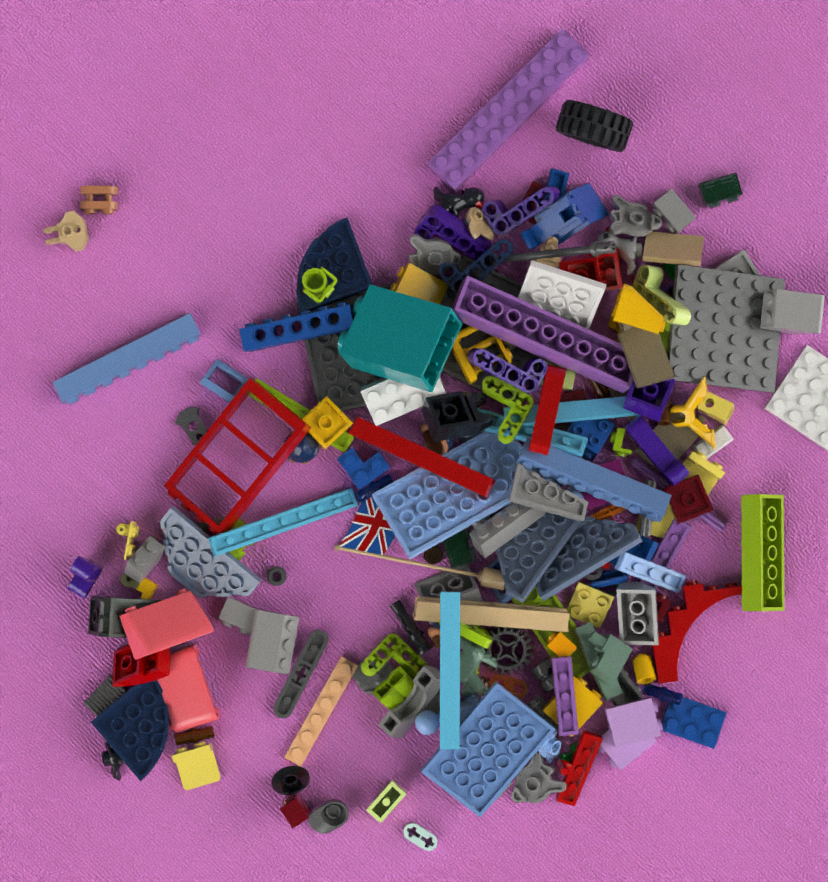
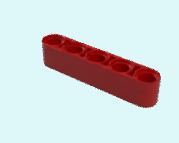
M547 364V371L544 376L529 446L530 452L548 455L566 368Z

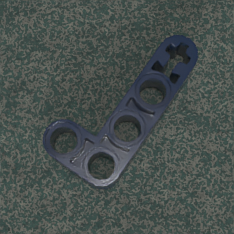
M502 239L463 272L455 264L446 262L440 266L439 274L453 292L457 294L456 284L458 281H463L467 276L472 277L471 271L474 268L480 270V276L476 280L482 281L513 254L514 245L511 241ZM502 244H509L507 248L509 251L501 252L499 255L502 258L499 259L498 255L495 254L493 251L496 250V252H499L502 250ZM489 255L495 258V263L492 266H488L485 262ZM447 266L453 268V274L450 277L444 274V269Z

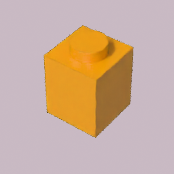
M560 631L557 634L553 632L546 640L549 642L546 646L558 657L570 656L577 648Z

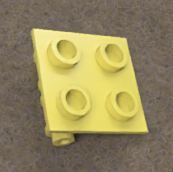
M131 521L130 525L118 524L116 527V532L119 535L128 536L124 560H129L135 554L136 545H133L134 537H138L139 526L134 521Z
M578 582L567 607V612H569L570 617L584 623L592 622L594 627L600 629L615 596Z

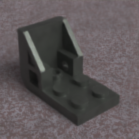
M90 596L88 634L99 637L127 638L119 617L125 614V609L133 606L139 609L162 600Z

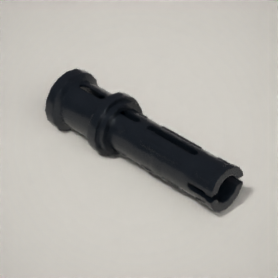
M400 600L389 606L409 635V641L414 644L419 656L433 648V645L429 644L424 637V632L415 625Z

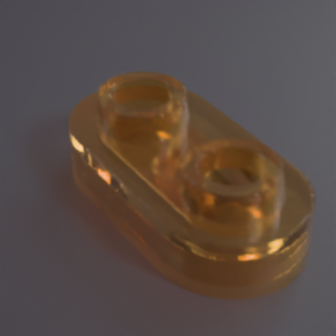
M496 674L490 680V687L495 681L502 680V686L518 699L523 698L528 692V686L525 681L518 678ZM516 685L522 687L520 692L514 690Z

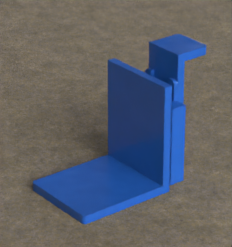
M588 183L567 192L557 202L534 216L537 224L523 231L520 235L530 250L547 241L548 237L557 238L558 245H560L586 226L607 217L609 213L591 184Z

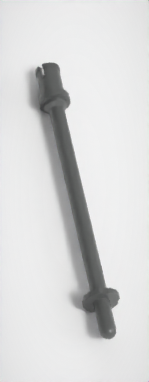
M613 240L608 242L593 241L590 246L512 254L503 263L589 253L594 257H598L600 254L615 253L616 248L608 247L616 246ZM489 255L485 260L486 264L494 265L495 258Z

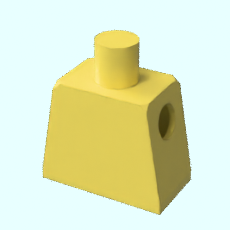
M708 392L707 396L703 397L704 403L698 404V412L726 426L735 409L734 403ZM707 403H713L714 405L710 408L706 406Z

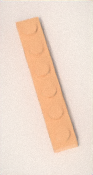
M341 656L284 758L300 767L302 766L358 667L357 664Z

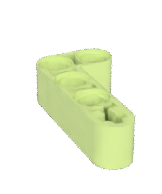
M642 265L637 272L632 287L663 316L664 321L670 324L687 325L691 319L690 310L659 289L664 276L662 268Z

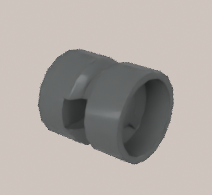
M549 656L530 669L534 678L540 680L539 685L545 693L554 688L552 660Z

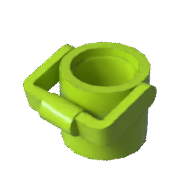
M323 267L320 269H308L302 277L303 292L317 303H321L325 297L328 298L334 291L333 287L337 283V278ZM326 275L333 280V282L330 285L328 284Z

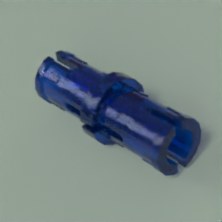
M388 474L378 481H372L365 488L355 492L358 501L363 503L371 498L373 493L393 483L391 476Z
M645 684L643 688V695L655 697L661 702L667 701L680 706L683 701V693L668 690L664 686L659 687Z

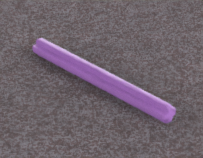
M633 458L629 463L630 467L645 478L656 481V486L663 490V488L670 486L665 478L639 459ZM711 512L699 516L720 532L726 526L725 522Z

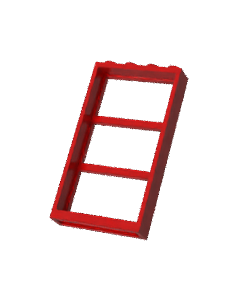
M249 378L169 478L164 487L168 489L167 493L172 498H178L182 501V507L188 511L192 510L196 514L194 517L201 523L206 522L210 526L208 529L212 533L214 532L215 535L230 531L312 427L256 380ZM250 393L254 394L295 429L273 458L228 421ZM224 426L268 463L246 492L202 455ZM197 459L241 496L220 524L215 522L176 488L177 484Z

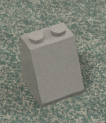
M780 289L764 290L760 328L794 335L821 334L825 295Z

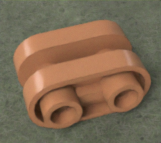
M80 186V195L86 196V201H80V210L84 211V214H95V211H103V214L112 215L114 211H118V202L112 201V196H118V187ZM93 196H105V201H93Z

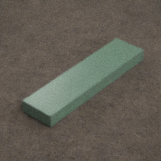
M592 622L573 630L590 669L592 667L591 661L596 656L595 646L587 640L591 633L596 632ZM593 675L604 701L623 693L617 679L607 684Z

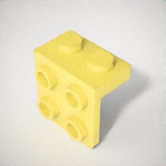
M692 451L683 462V465L690 473L683 480L699 474L706 493L709 495L725 472L722 471L723 467L718 463L707 461V456L700 451H696V453Z
M199 742L194 744L195 748L188 750L187 747L179 748L172 755L173 762L177 764L185 790L214 783L221 779L211 743Z

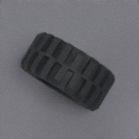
M566 100L561 108L556 131L596 147L623 152L626 148L633 122L625 116L575 100Z

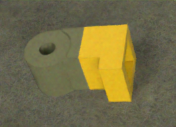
M125 573L121 575V583L125 587H133L143 593L140 597L141 599L151 600L159 586L147 578H144L139 584Z

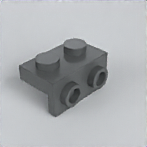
M622 668L617 677L623 693L610 699L614 706L643 698L641 689L631 681L629 673L624 668Z

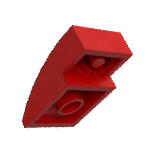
M616 248L615 253L600 254L598 257H594L591 253L582 254L559 262L561 270L606 284L605 291L621 289L624 284L618 248Z
M130 645L114 651L112 686L139 685L169 676L171 647L137 660L134 659Z

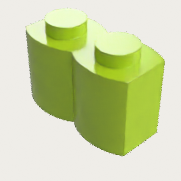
M399 666L390 673L387 680L376 687L373 694L383 705L391 710L400 705L409 696L414 686L412 681L414 678Z

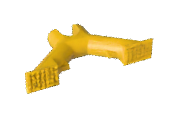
M703 376L686 403L672 406L670 412H681L685 415L684 419L672 421L675 427L688 426L714 449L716 446L714 430L708 429L707 424H702L695 418L694 410L699 403H704L703 397H706L708 393L706 377Z

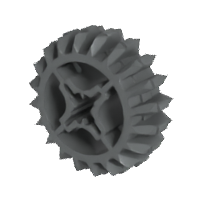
M495 626L497 632L490 629L489 633L492 635L491 638L493 640L489 648L484 649L485 652L492 655L491 645L494 640L500 647L499 652L494 656L498 667L493 668V672L501 668V675L504 674V669L508 670V675H511V669H514L517 674L519 673L518 666L524 670L525 665L523 661L528 664L530 663L526 656H533L532 652L527 651L533 649V645L526 644L531 641V638L524 639L527 632L523 631L520 634L521 628H517L515 631L513 630L514 628L507 629V627H503L500 630V627ZM511 634L516 636V638H513L511 641H505L500 635ZM521 641L523 653L519 659L514 648ZM503 645L506 647L512 645V648H510L512 654L507 651L502 653V650H504ZM504 657H508L512 661H514V663L502 664L498 661Z

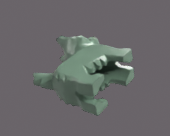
M461 636L460 647L463 649L460 655V681L463 683L462 694L465 697L478 694L483 696L484 692H487L489 689L476 674V669L481 662L497 668L496 658L486 653L484 647Z

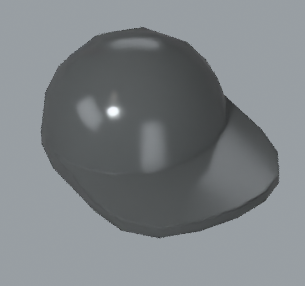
M337 799L326 801L310 814V826L315 831L325 834L341 827L348 819L346 804Z

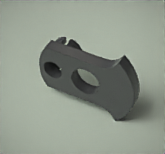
M196 407L185 409L178 415L175 421V425L183 427L194 445H197L200 437L204 436L208 431L199 418L198 412L200 409ZM191 422H198V428L195 431L189 430Z

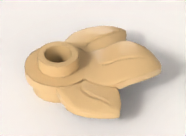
M476 207L470 208L466 213V220L469 223L468 228L471 235L476 239L481 234L486 239L492 241L494 231L483 212Z

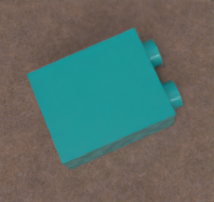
M370 284L365 296L360 295L355 301L353 308L355 318L350 329H345L339 337V354L351 368L432 393L460 331L462 322L450 307Z

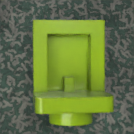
M616 428V431H612L610 442L613 443L611 451H614L616 456L626 458L627 455L632 454V450L621 448L625 429Z

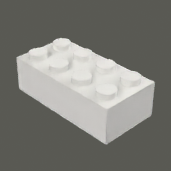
M440 376L432 393L386 378H380L366 384L360 390L376 426L422 407L426 397L447 394Z

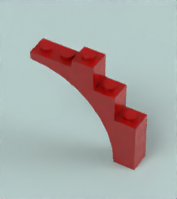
M697 580L687 581L686 585L682 586L685 609H682V606L670 607L671 611L666 613L669 634L666 635V631L658 632L659 645H651L658 684L678 681L677 664L679 651L684 637L693 622L713 604L725 598L742 594V586H737L735 582L725 584V588H718L717 585L706 586V590H704L703 583L698 584Z

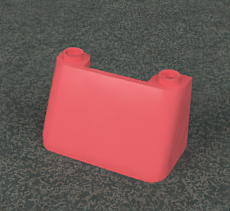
M185 588L175 592L176 596L139 609L136 606L125 609V614L119 616L135 660L214 632L210 620L191 591L187 592Z
M197 645L170 653V674L157 680L163 691L164 702L168 707L170 717L169 728L174 730L175 733L218 720L221 717L218 708L216 709L213 706L215 702L212 699L201 666V660L197 659L199 658Z

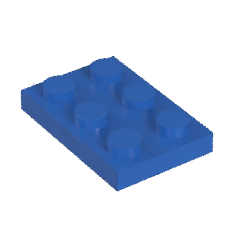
M671 693L661 724L665 732L714 749L727 712Z

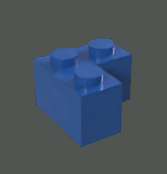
M353 448L337 458L359 490L390 469V466L380 452L364 463Z

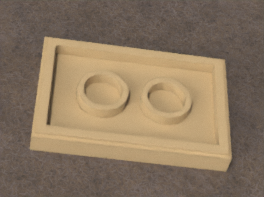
M650 232L646 235L643 261L700 266L704 236Z

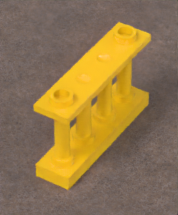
M472 326L459 331L451 349L469 385L476 382V376L479 375V372L483 371L474 365H470L468 352L471 349H485L496 344L500 354L496 355L497 357L510 364L513 358L509 348L505 349L501 339L492 335L467 349H462L459 344L461 339L478 331V329Z

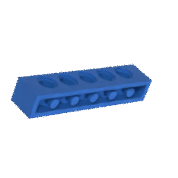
M343 302L336 304V308L329 309V306L318 308V312L311 313V310L299 312L300 316L293 317L290 314L281 316V320L274 321V318L263 320V324L256 325V323L245 324V328L239 329L244 352H253L343 332L345 329L349 330L355 318L353 314L354 306ZM337 313L339 316V320L337 323L333 324L331 321V317L333 314ZM315 318L320 319V325L317 328L313 326ZM297 322L302 324V329L299 332L295 330ZM279 326H282L284 329L281 336H278L276 332ZM261 330H264L265 338L260 340L258 334Z

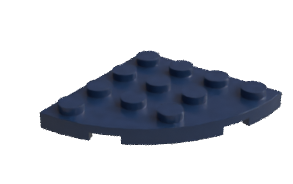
M348 217L329 226L325 232L312 242L303 256L297 275V299L301 312L314 310L367 291L370 284L373 285ZM323 267L337 278V283L333 287L334 291L328 298L325 297L321 303H317L303 292L302 277L308 269H320ZM326 275L328 284L330 285L333 282V280Z
M157 680L134 685L91 721L92 725L140 782L148 776L159 761L168 737V707L164 702L163 691Z

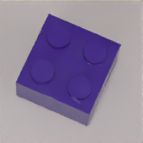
M669 379L641 388H637L633 380L623 408L660 422L676 380Z

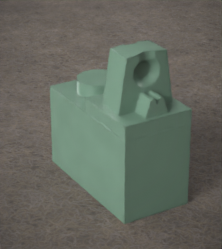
M593 632L587 640L595 646L596 656L591 661L592 667L589 672L605 683L610 684L616 681L632 648L612 634L607 636Z

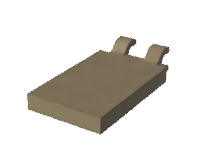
M619 323L622 333L618 334V338L636 387L641 388L673 379L675 375L660 335Z
M671 412L670 425L662 426L658 424L653 429L676 460H679L699 437L688 426L675 427L672 424L674 420L685 418V415L681 412ZM701 414L697 417L702 424L706 421V418ZM638 446L634 452L661 474Z

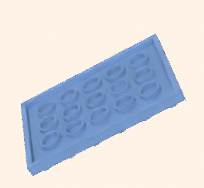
M495 681L460 722V749H440L439 747L420 770L425 776L477 816L481 817L556 729Z

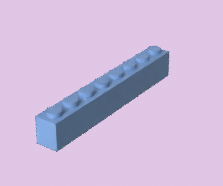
M189 313L52 383L62 403L71 405L79 401L78 397L84 394L86 396L92 395L97 392L96 388L110 386L114 383V379L118 377L123 379L131 375L130 371L136 368L141 370L148 366V362L152 360L157 362L165 358L164 354L170 351L175 353L182 349V345L186 343L190 345L199 340L198 337L202 336Z
M527 436L516 464L519 463L527 470L535 471L543 477L557 480L560 484L574 487L580 492L589 493L597 499L611 502L614 506H620L634 514L643 515L651 521L660 522L665 515L671 498L670 494L550 446L548 455L530 452L531 438Z

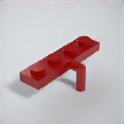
M583 730L571 762L562 759L557 762L561 774L565 775L563 781L566 783V790L557 793V802L575 806L603 738L601 735Z

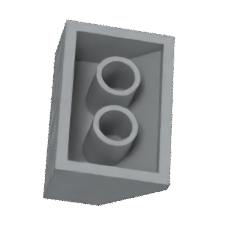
M468 563L452 568L471 572ZM445 571L414 583L417 593L421 597L440 598L441 591L461 592L460 600L483 601L473 576Z
M641 582L620 583L617 588L620 641L628 645H659L656 589Z
M255 610L245 667L289 674L299 617Z

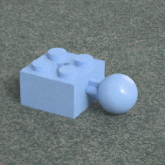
M479 694L476 696H464L463 699H460V722L481 699ZM430 710L420 712L415 719L416 729L424 735L435 733L440 725V713L436 714Z

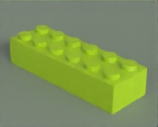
M741 495L742 611H785L784 495Z

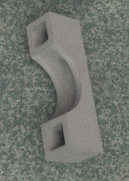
M423 666L412 680L414 686L409 696L400 705L389 710L378 724L391 738H402L415 722L417 715L427 707L440 690V671L436 667Z

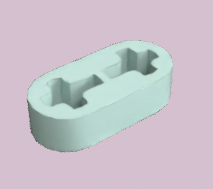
M410 822L404 827V836L412 843L426 851L436 848L437 838L427 829L414 822ZM413 826L416 827V832L420 834V836L418 837L414 834L412 836H409V831L407 829H412ZM423 836L426 839L432 837L434 844H429L428 847L425 846V841L421 837Z

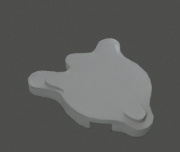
M615 195L612 198L611 203L617 210L610 212V218L613 221L609 227L611 234L625 233L640 237L648 235L653 230L661 227L662 219L654 213L651 214L647 210V206L628 202L619 195Z
M418 234L410 236V243L417 250V252L409 254V261L414 266L432 276H440L439 268L443 263L460 264L461 254L455 251L448 242L436 238L424 239ZM447 266V267L444 269V274H445V272H446L447 270H449V269L452 268V267H451V266Z
M537 751L529 764L523 767L516 775L514 791L511 797L516 803H540L553 792L565 791L566 783L561 780L552 779L551 775L555 771L554 767L544 763L543 756Z

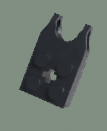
M462 391L426 397L421 412L433 442L478 434L486 428L495 425L497 421L496 416L484 414L477 410L479 406L486 403L487 395L484 393H462Z

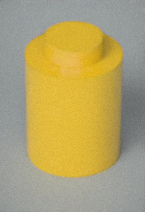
M645 653L636 655V658L632 661L637 683L649 684L654 682L656 677L651 656Z

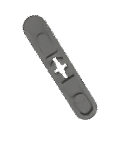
M316 630L311 633L274 704V713L279 718H287L291 715L328 643V636L324 631ZM304 665H307L304 671L306 677H302L299 680V682L296 683L298 677L296 671H300Z

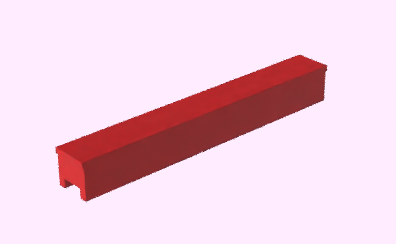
M356 417L348 434L489 499V494L495 483V480L360 417Z

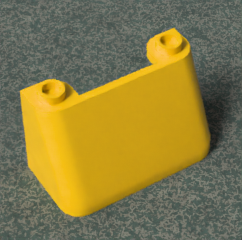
M624 284L617 294L607 328L618 331L619 323H623L658 335L659 332H663L666 321L663 320V316L632 286Z

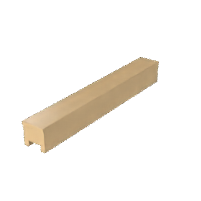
M415 596L414 612L412 614L414 620L439 622L440 598ZM460 600V622L464 624L568 632L569 612H567V608Z

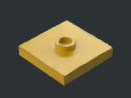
M328 396L323 398L302 418L303 421L312 427L308 433L324 450L353 425V422Z

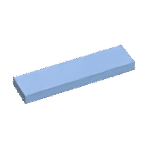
M627 552L620 555L615 569L677 593L680 592L686 575Z

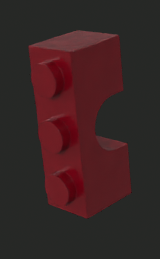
M299 792L287 795L281 802L280 810L292 829L310 817L312 811Z

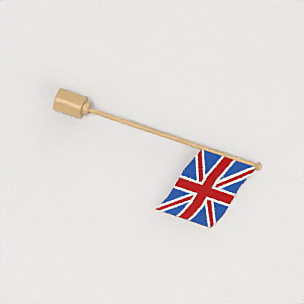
M368 494L364 498L350 530L340 545H335L336 551L342 550L478 577V582H481L483 587L503 591L505 589L501 570L484 567V570H480L478 574L384 555L396 536L374 501L372 494Z

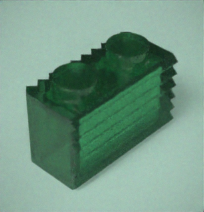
M737 173L698 184L704 207L709 206L710 209L721 206V202L728 201V204L739 201V197L743 195Z
M468 528L443 541L452 569L472 564L473 558H476L474 548H469L467 541L471 539Z

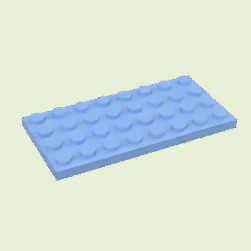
M485 431L442 455L495 480L489 494V499L421 467L372 494L374 501L409 560L512 503L509 502V496L517 466L516 463L522 450L518 440L514 439L511 443L504 444L499 441L498 434Z

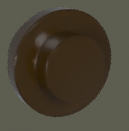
M435 545L424 551V559L429 564H437L442 560L443 552L440 547Z

